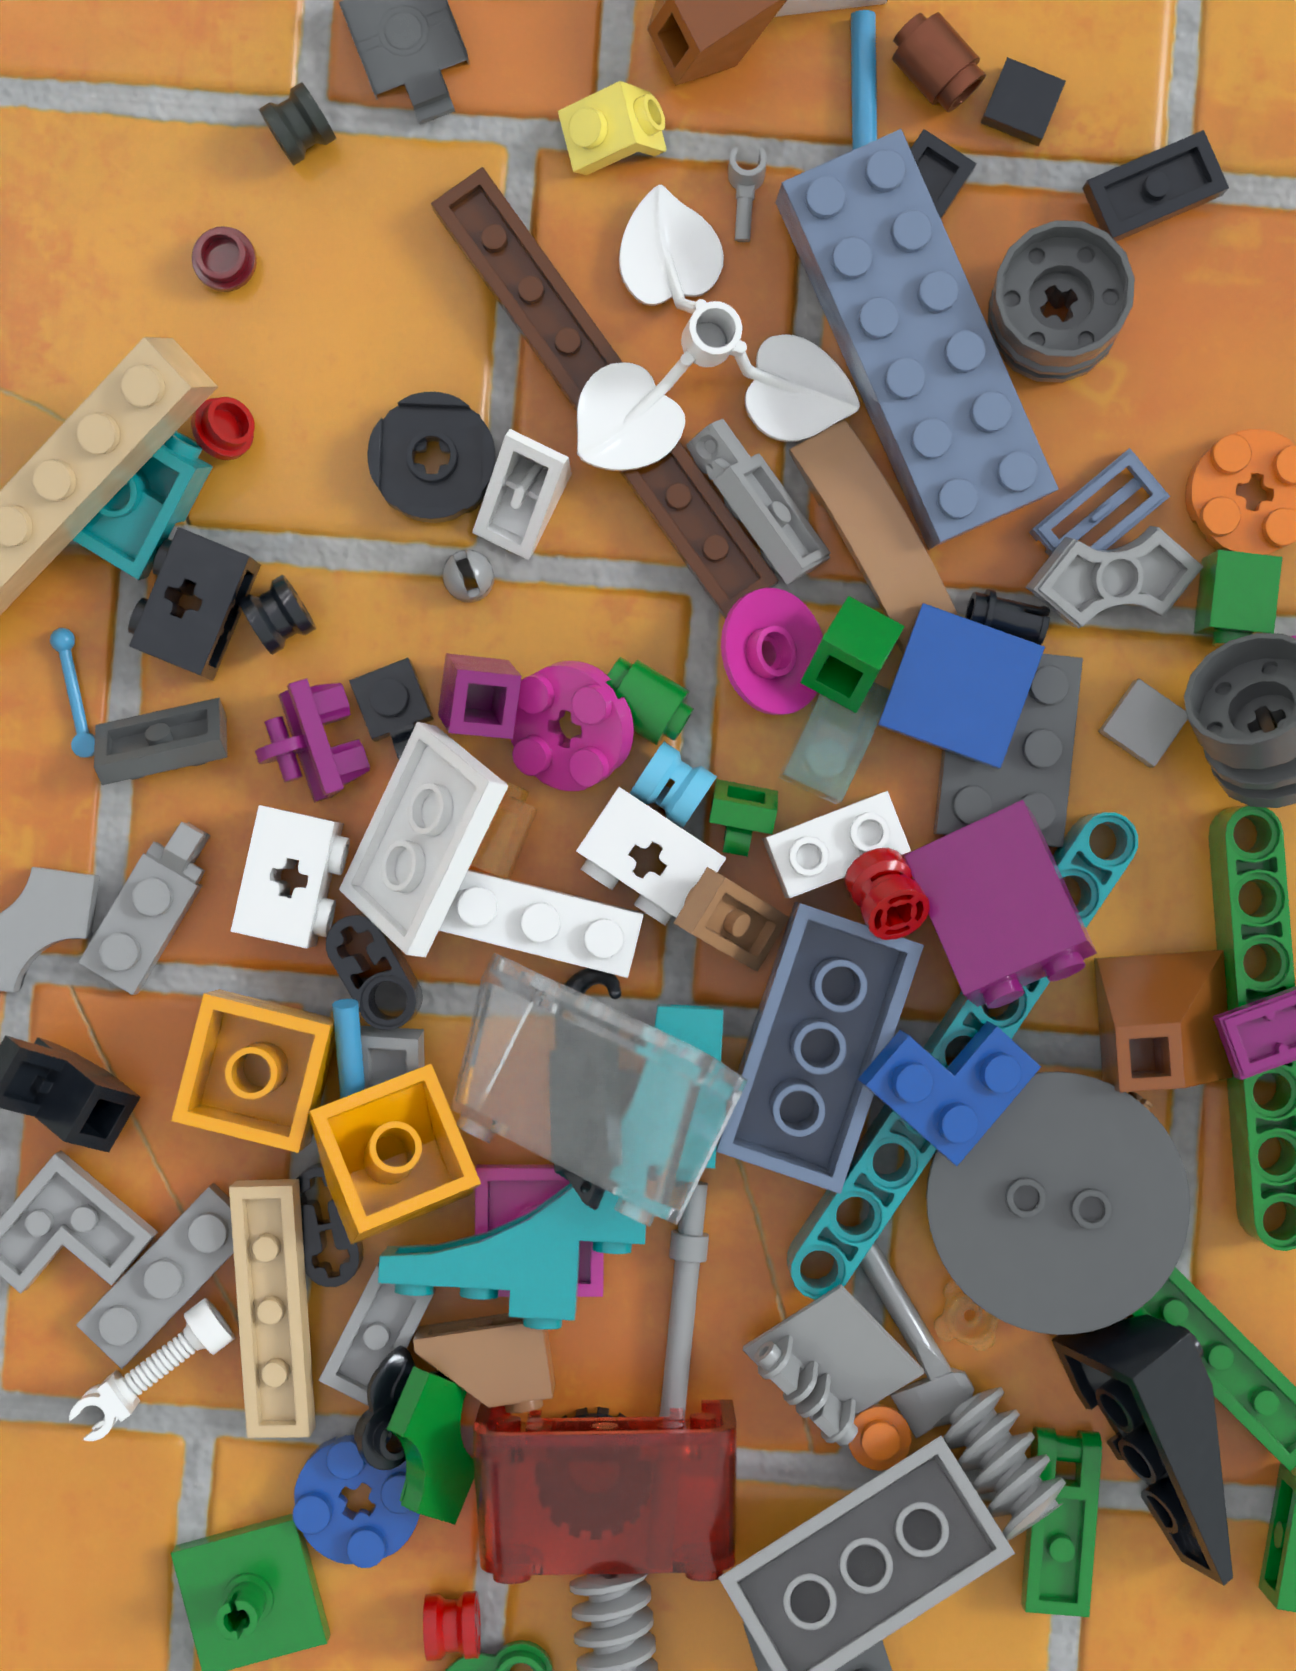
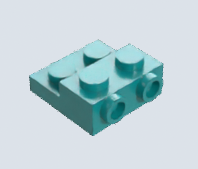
M176 431L75 536L73 541L137 580L148 578L158 549L163 541L169 537L175 524L186 520L213 466L198 458L203 448L193 439Z

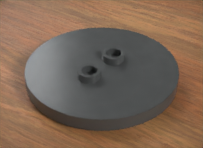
M1055 1071L1037 1072L958 1166L947 1160L936 1150L931 1161L927 1179L926 1207L930 1232L942 1263L952 1279L972 1301L989 1314L1021 1329L1037 1333L1064 1335L1091 1332L1119 1322L1140 1309L1162 1288L1172 1274L1186 1241L1190 1218V1193L1186 1171L1173 1140L1159 1120L1141 1102L1127 1092L1119 1093L1115 1091L1112 1084L1076 1073Z

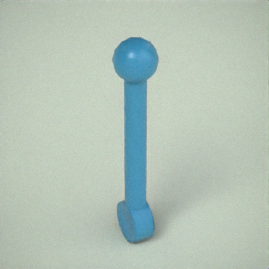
M58 628L51 634L50 644L55 651L59 652L76 730V736L72 739L71 748L77 756L90 758L94 756L95 735L89 733L72 656L71 649L75 645V637L69 629Z

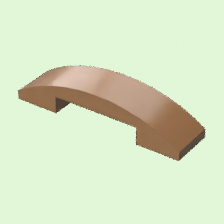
M845 419L789 449L792 459L818 505L823 504L879 603L883 615L905 626L896 642L902 654H904L923 603L958 615L930 556L878 466Z

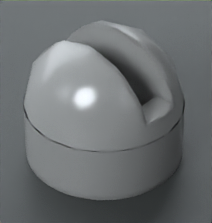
M462 550L453 554L446 561L443 568V582L449 593L457 600L468 603L477 602L486 597L491 591L494 584V571L489 560L483 554L474 550ZM464 559L469 560L478 584L477 588L469 591L465 587L463 575L457 565L458 562Z

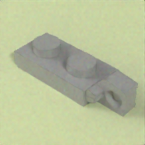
M724 419L710 423L688 442L686 446L702 473L708 474L709 479L713 480L724 496V503L734 518L744 524L759 545L762 558L774 572L782 577L787 585L815 570L830 558V551L760 453L750 457Z
M182 821L166 846L154 841L147 853L142 854L78 963L129 994H138L203 886L199 882L205 870L194 863L211 835L189 822L185 823Z

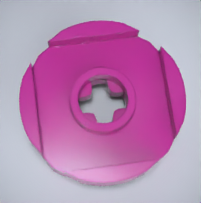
M561 661L521 680L514 734L511 742L514 746L512 751L513 761L523 774L536 776L544 784L559 790L580 791L608 778L615 769L623 764L630 753L633 742V717L625 698L618 699L614 690L606 683L611 679L602 670L580 661ZM565 710L571 712L572 723L581 726V735H576L571 740L564 735L560 727V719L564 717Z

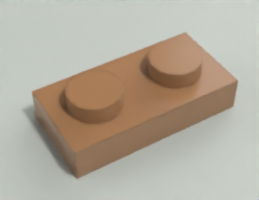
M707 867L698 883L689 891L684 906L674 924L753 970L758 971L789 917Z

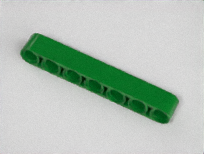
M1245 805L1224 809L1214 817L1209 828L1208 838L1217 950H1224L1228 1011L1295 987L1284 832L1281 821L1276 814L1265 807ZM1243 817L1251 820L1257 831L1256 842L1247 852L1238 847L1233 836L1234 827ZM1251 880L1260 888L1262 900L1258 910L1248 915L1241 909L1238 897L1242 886ZM1253 945H1259L1264 950L1267 958L1264 971L1256 978H1250L1243 966L1244 956ZM1295 1060L1243 1080L1235 1078L1234 1074L1232 1078H1227L1236 1208L1239 1223L1247 1234L1274 1250L1280 1251L1296 1249ZM1271 1073L1276 1082V1092L1273 1098L1266 1104L1258 1105L1253 1095L1254 1084L1263 1074ZM1276 1137L1281 1146L1280 1157L1271 1167L1262 1168L1258 1160L1259 1149L1266 1140ZM1283 1202L1286 1215L1282 1225L1276 1230L1265 1231L1263 1225L1265 1211L1272 1204Z

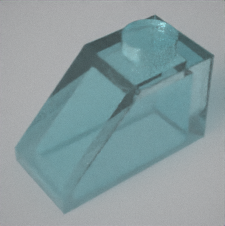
M874 682L857 713L818 693L781 770L779 778L833 804L842 802L870 744L890 690Z

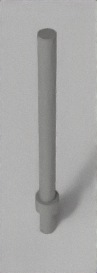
M684 1180L682 1183L678 1229L671 1231L669 1258L674 1259L675 1264L645 1558L647 1563L655 1566H667L671 1563L700 1263L707 1261L709 1234L703 1232L708 1183L695 1180Z

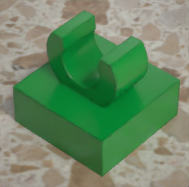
M716 779L709 822L726 826L722 852L748 857L753 831L773 835L778 811V791Z

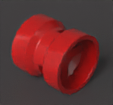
M891 848L873 849L855 859L847 869L844 878L846 889L852 900L861 907L862 918L869 931L875 937L884 940L899 939L918 929L927 918L930 909L929 899L921 886L912 879L911 869L898 851Z

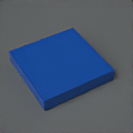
M923 603L877 726L995 769H1000L1045 646Z

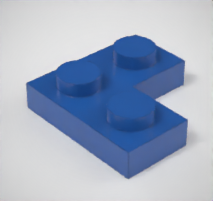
M986 1021L947 1068L938 1062L910 1035L899 1030L857 1080L947 1160L958 1166L1038 1072L1041 1066L998 1026Z

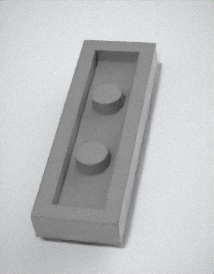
M215 1183L210 1185L76 1324L121 1369L135 1357L233 1255L230 1198Z

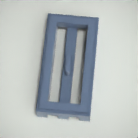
M1129 448L1031 529L1029 533L1036 541L1040 540L1047 549L1045 552L1050 557L1065 537L1079 540L1143 487L1150 497L1090 546L1095 550H1107L1166 501L1170 495ZM1127 468L1134 478L1058 539L1051 529L1122 470Z

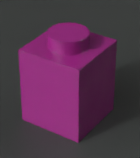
M446 653L438 709L440 720L449 733L513 739L522 676L509 660Z

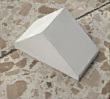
M509 429L504 437L472 533L529 560L572 475L569 457Z

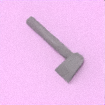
M874 1242L860 1265L927 1376L890 1394L917 1439L933 1429L934 1424L942 1417L970 1399L974 1392V1386L965 1371L950 1367L879 1246Z

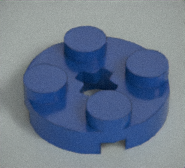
M344 1435L338 1439L334 1437L325 1441L311 1454L298 1476L294 1490L295 1506L293 1509V1521L296 1527L303 1532L305 1539L316 1551L333 1561L343 1564H354L360 1568H371L377 1565L383 1558L397 1552L408 1541L420 1517V1514L401 1506V1501H399L406 1478V1461L394 1469L379 1470L369 1466L362 1460L355 1445L354 1435ZM386 1437L385 1444L389 1442L390 1437ZM361 1483L367 1484L371 1488L368 1499L371 1503L375 1504V1507L370 1511L362 1508L358 1512L350 1510L347 1507L348 1499L342 1495V1489L346 1486L349 1489L355 1490Z

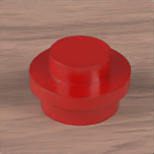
M220 397L205 400L192 415L191 429L196 442L206 453L217 459L234 460L241 457L251 447L255 423L251 412L242 402L231 397Z

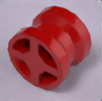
M477 1591L463 1592L458 1599H444L439 1593L425 1594L423 1640L426 1661H441L448 1653H460L465 1659H479L481 1617Z

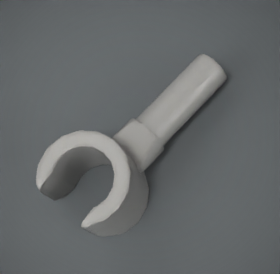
M737 145L730 152L728 164V181L736 189L737 199L734 240L737 242H750L752 205L755 198V190L763 184L765 178L767 155L765 150L760 147L758 166L753 170H745L736 163Z

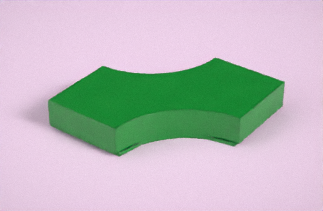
M413 1366L387 1427V1430L400 1440L406 1457V1478L399 1501H401V1506L415 1513L455 1525L480 1466V1463L475 1461L466 1451L461 1436V1413L467 1391L449 1379Z

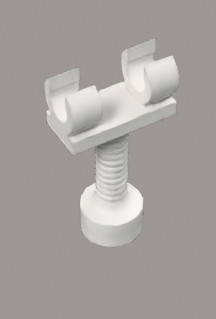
M207 1298L202 1299L184 1313L186 1327L183 1333L180 1332L178 1337H173L172 1341H168L167 1345L164 1344L162 1346V1349L156 1350L157 1354L152 1353L151 1357H147L146 1361L140 1363L141 1366H135V1369H131L130 1374L126 1373L124 1377H122L118 1370H115L101 1384L91 1387L73 1406L69 1422L79 1415L85 1407L91 1405L101 1408L105 1415L103 1419L91 1428L93 1430L83 1440L95 1441L108 1434L118 1419L122 1422L135 1410L140 1402L137 1395H141L142 1391L148 1390V1387H152L153 1383H157L158 1378L162 1379L164 1375L169 1374V1370H174V1366L178 1367L180 1365L179 1362L183 1363L185 1358L188 1359L190 1357V1354H195V1350L206 1349L214 1355L235 1339L231 1328L223 1316Z

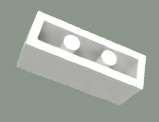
M468 869L439 931L628 978L644 913Z

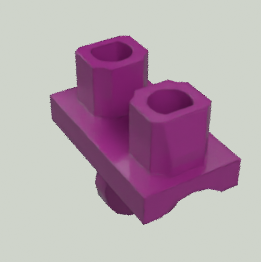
M306 678L289 683L287 685L288 690L278 695L292 737H289L283 716L269 719L264 723L271 744L257 749L255 753L259 764L277 761L284 782H290L303 777L296 758L298 754L315 803L336 795L344 789L343 785L370 771V765L359 739L334 747L329 745L323 726L347 719L351 715L350 705L343 685L341 683L310 687Z

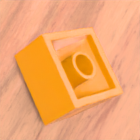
M432 1064L309 1111L327 1186L351 1245L468 1197L481 1184Z

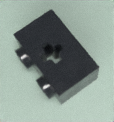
M178 527L173 540L165 539L158 549L153 563V574L157 575V579L149 598H141L132 612L128 632L133 634L129 647L214 681L242 613L239 600L250 594L261 564L249 555ZM183 594L187 596L195 595L202 600L201 607L198 611L193 609L185 610L178 605Z

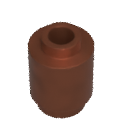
M939 12L931 15L929 18H926L922 13L915 15L900 29L893 40L898 46L892 57L893 62L932 105L940 103L947 112L953 111L962 104L986 77V74L978 66L980 57Z

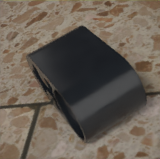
M364 914L347 916L337 921L328 932L326 951L351 998L358 1001L359 1012L364 1020L371 1026L381 1030H393L412 1020L421 1008L423 993L400 948ZM353 927L357 933L369 931L374 941L366 947V950L374 966L383 963L387 959L392 969L379 972L363 983L359 973L370 970L371 967L361 953L350 956L347 952L345 945L353 940L350 929ZM384 981L399 984L406 993L407 1005L404 1012L399 1016H388L382 1013L376 1005L375 992Z

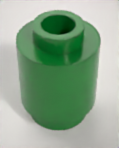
M620 657L607 676L611 680L606 683L614 690L618 699L624 697L627 701L633 717L634 732L655 745H658L664 736L675 741L694 708L684 703L690 691L639 660L632 664Z

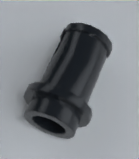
M988 588L984 594L973 592L967 606L965 618L1042 645L1050 622V617H1048L1050 608L997 597L994 589Z

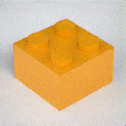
M221 989L204 993L171 1121L299 1153L311 1143L313 1128L309 1111L320 1107L336 1045L333 1018Z

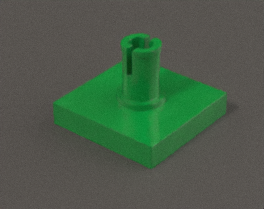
M293 1513L178 1544L172 1550L171 1557L202 1671H228L328 1643L331 1633L303 1532L296 1527L293 1521Z

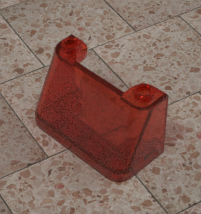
M733 1399L701 1400V1413L691 1414L690 1419L687 1420L683 1419V1408H670V1416L597 1418H542V1410L529 1411L527 1422L521 1421L520 1417L507 1413L505 1405L488 1408L483 1403H480L473 1425V1461L479 1559L481 1569L493 1574L495 1582L519 1584L529 1581L531 1575L685 1573V1576L690 1580L714 1581L724 1574V1570L735 1565L737 1423Z

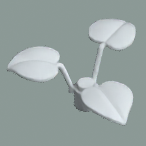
M663 185L654 187L633 212L626 226L620 246L619 270L624 285L638 302L644 305L655 306L673 298L676 308L693 314L681 336L684 354L657 386L646 369L637 364L627 362L609 364L600 368L590 377L580 394L577 406V454L580 459L600 469L627 471L649 466L667 456L682 436L685 426V414L682 408L674 400L665 396V394L693 363L702 367H714L723 363L729 355L735 357L742 374L754 380L745 394V408L757 429L770 438L783 442H798L809 439L857 412L860 408V403L848 377L839 365L816 344L795 335L783 334L769 337L759 347L756 356V367L751 365L745 352L747 349L746 343L740 340L742 323L737 312L723 302H706L703 299L694 302L685 298V296L698 297L704 295L714 286L723 268V249L717 234L702 216L680 202Z

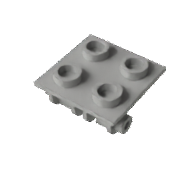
M841 1284L750 1341L742 1349L758 1365V1374L763 1379H771L783 1391L784 1400L789 1405H796V1412L801 1417H809L821 1429V1437L827 1443L836 1442L839 1446H846L856 1437L858 1427L854 1424V1419L857 1414L924 1374V1369Z

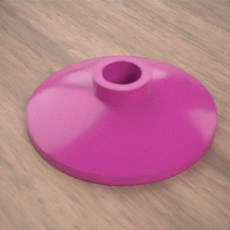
M761 588L742 596L730 609L725 619L721 636L722 660L733 688L754 709L770 715L790 714L804 708L818 693L800 683L823 638L820 626L810 609L795 595L778 588Z

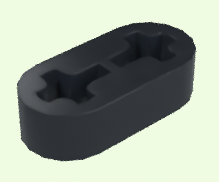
M317 1163L308 1167L296 1178L299 1179L305 1272L314 1283L324 1287H338L347 1283L359 1270L363 1261V1243L361 1240L351 1245L333 1198L328 1202L330 1219L323 1220L318 1200H307L305 1192L315 1185V1177H322L324 1185L328 1187L322 1163ZM332 1229L335 1247L338 1250L347 1249L350 1255L341 1263L339 1272H333L329 1262H319L317 1255L327 1246L325 1230Z

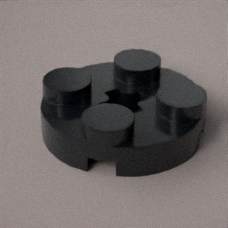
M442 392L416 393L397 403L398 406L390 410L384 419L381 417L375 425L368 443L367 458L370 475L386 502L406 517L428 523L450 521L464 513H470L477 509L483 501L497 461L492 434L480 415L458 397ZM436 441L439 442L442 453L450 454V460L448 464L439 467L438 473L427 474L424 465L415 463L416 453L427 451L428 442Z

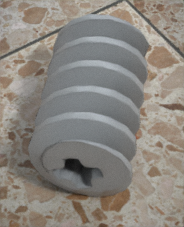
M1001 1387L978 1393L942 1417L933 1427L951 1424L952 1426L943 1437L950 1449L967 1447L959 1458L958 1463L964 1472L976 1469L982 1470L972 1484L978 1495L996 1491L997 1494L987 1509L993 1518L1011 1514L1012 1518L1002 1532L1007 1541L1038 1523L1063 1504H1058L1055 1499L1066 1482L1062 1477L1042 1481L1040 1475L1050 1462L1047 1454L1031 1458L1026 1457L1024 1453L1035 1436L1032 1432L1011 1435L1009 1430L1020 1414L1016 1409L1001 1413L995 1411L994 1407L1005 1393Z
M615 1563L592 1569L587 1575L570 1581L571 1593L589 1596L588 1601L572 1607V1618L577 1621L591 1622V1626L575 1632L574 1643L580 1647L593 1648L594 1650L577 1658V1670L658 1671V1663L652 1658L656 1651L655 1636L649 1631L654 1625L653 1611L647 1606L651 1600V1586L644 1580L649 1574V1566L639 1563Z

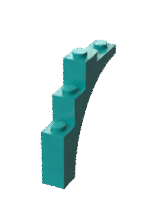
M658 1003L650 1055L634 1099L623 1116L625 1164L615 1167L597 1210H593L585 1205L571 1183H569L534 1210L488 1232L440 1244L387 1246L379 1256L378 1283L395 1284L394 1292L407 1296L432 1295L434 1286L460 1288L459 1296L479 1300L498 1298L499 1290H510L509 1317L523 1318V1326L527 1328L541 1330L559 1329L562 1327V1320L575 1321L581 1241H592L593 1251L607 1254L631 1253L632 1244H645L649 1165H661L662 1175L673 1178H700L701 1168H715L723 1008Z

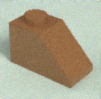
M509 1313L424 1325L419 1327L413 1339L414 1351L418 1356L488 1408L505 1405L507 1413H524L541 1408L544 1399L553 1398L556 1382L548 1330L527 1328L523 1326V1318L509 1317Z

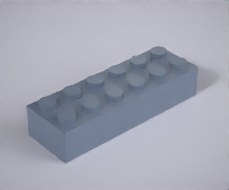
M902 129L783 181L775 203L928 550L1041 500L1057 491L1059 488Z

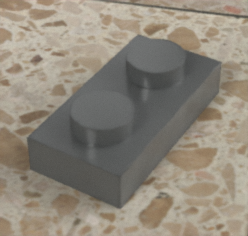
M220 698L95 725L94 769L102 785L128 779H140L151 774L187 766H198L210 761L228 758L227 716Z

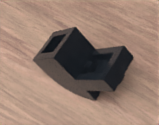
M5 1035L0 1044V1108L35 1117L64 1142L110 1152L141 1097L105 1069L63 1046L37 1037L35 1043H30Z

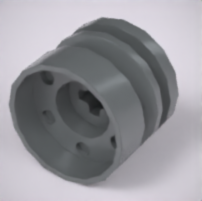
M1055 220L1030 229L1009 247L995 278L994 288L989 300L987 324L1000 356L1013 371L1034 381L1063 383L1089 373L1106 358L1133 306L1135 277L1126 252L1107 232L1083 221ZM1047 302H1050L1051 306L1055 309L1063 306L1068 309L1064 322L1057 315H1051L1048 318L1043 315Z
M1255 633L1230 640L1206 655L1190 675L1184 694L1187 718L1198 742L1204 748L1205 758L1211 766L1215 780L1229 797L1250 807L1280 808L1295 804L1296 639L1280 633Z

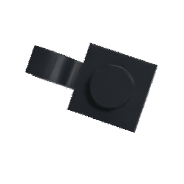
M405 658L349 680L371 739L377 742L391 736L399 760L416 723H425L434 719L412 661L409 658Z

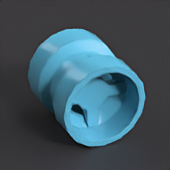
M663 742L629 794L644 804H657L665 810L668 820L683 829L717 776L702 766L692 768L681 760L678 750ZM670 779L675 781L671 788L666 786Z

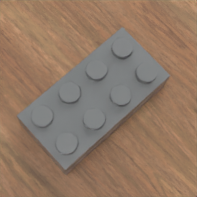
M939 1436L718 1578L772 1671H835L1014 1555L1015 1552L942 1436Z

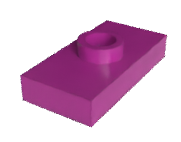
M1296 986L1213 1016L1235 1078L1243 1080L1296 1060Z

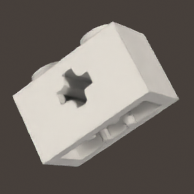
M618 787L576 850V852L587 858L581 867L582 871L611 890L620 880L640 894L634 905L665 926L672 915L677 918L684 906L689 891L698 883L705 869L709 867L718 872L726 860V857L620 787ZM652 842L658 844L662 848L659 859L667 866L660 876L655 872L649 871L644 878L638 877L633 872L637 862L629 856V853L635 845L642 849H647Z
M888 791L762 839L785 898L795 897L844 878L847 869L853 861L865 852L873 849L891 848L898 851L901 855L911 852Z
M259 805L230 932L302 948L316 946L318 936L327 937L333 923L336 901L327 898L332 873L337 875L343 873L349 851L350 839L341 836L344 823ZM297 860H299L298 871L308 876V883L306 887L295 888L292 895H289L290 884L281 880V872L283 869H293Z

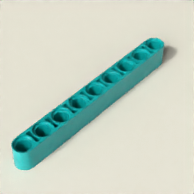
M1116 812L1094 813L1080 818L1065 836L1063 847H1058L1053 854L1062 877L1069 876L1073 878L1080 887L1081 898L1076 908L1086 928L1134 858L1138 849V834L1134 824L1127 817ZM1101 823L1109 826L1116 837L1115 849L1105 859L1097 857L1089 845V837L1092 830ZM1046 976L1023 986L1024 995L1011 1002L1008 1009L996 1017H988L984 1013L982 1006H975L963 995L961 990L923 1048L947 1068L948 1065L945 1060L947 1045L959 1036H969L972 1039L986 1021L998 1026L1012 1039L1050 981H1048ZM886 1104L856 1146L841 1194L830 1190L824 1193L788 1249L787 1266L794 1285L804 1296L811 1299H818L840 1284L845 1287L936 1152V1149ZM887 1143L901 1145L904 1149L902 1166L890 1174L876 1172L873 1168L875 1152ZM850 1197H861L869 1203V1213L866 1219L856 1226H845L836 1220V1212L839 1205ZM813 1251H825L834 1257L831 1271L819 1279L808 1278L800 1272L803 1258Z

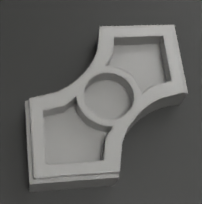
M1149 526L1143 534L1132 542L1110 550H1095L1074 538L1065 537L1026 588L1070 626L1080 628L1099 612L1122 604L1140 605L1153 614L1164 617L1203 566L1161 528Z
M43 867L31 868V873L23 892L12 905L0 913V991L20 992L29 967L50 946L67 939L91 938L100 882L99 875Z

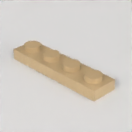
M299 1179L237 1180L229 1187L247 1438L310 1437L316 1429Z

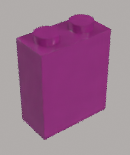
M1024 800L1016 802L904 855L914 880L921 886L929 899V916L963 995L975 1006L979 1007L986 1003L987 1007L992 1009L1007 1005L1024 995L1023 986L1046 976L1048 981H1058L1070 977L1086 966L1084 959L1097 954L1036 818Z

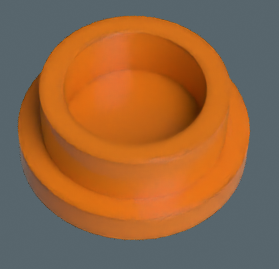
M875 1404L855 1416L854 1424L858 1427V1432L848 1446L858 1463L871 1470L883 1471L888 1470L906 1458L911 1447L912 1436L906 1419L899 1411L887 1405Z

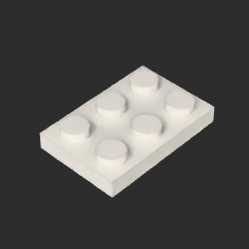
M417 722L339 890L406 955L426 957L509 785L440 728Z

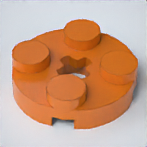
M1263 429L1241 430L1219 439L1193 465L1186 484L1185 502L1187 512L1192 523L1196 521L1200 531L1207 537L1205 541L1215 550L1269 555L1296 542V445L1287 437ZM1251 478L1258 480L1260 488L1266 490L1267 494L1266 501L1259 502L1255 511L1246 509V498L1236 495L1237 485H1246Z

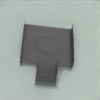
M343 0L339 2L376 100L378 99L377 94L404 84L420 125L455 112L440 70L467 60L468 64L470 63L467 50L447 0Z

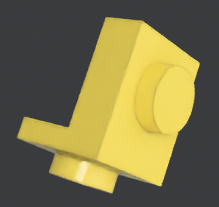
M618 81L558 110L573 172L587 176L636 152L654 157L666 152L662 130L665 128V117L662 108L651 92Z

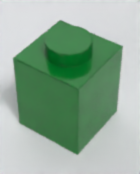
M1217 550L1202 558L1201 565L1203 568L1200 570L1193 633L1213 636L1212 645L1216 647H1221L1230 640L1255 633H1274L1283 557Z
M848 596L823 636L800 683L857 713L905 626Z

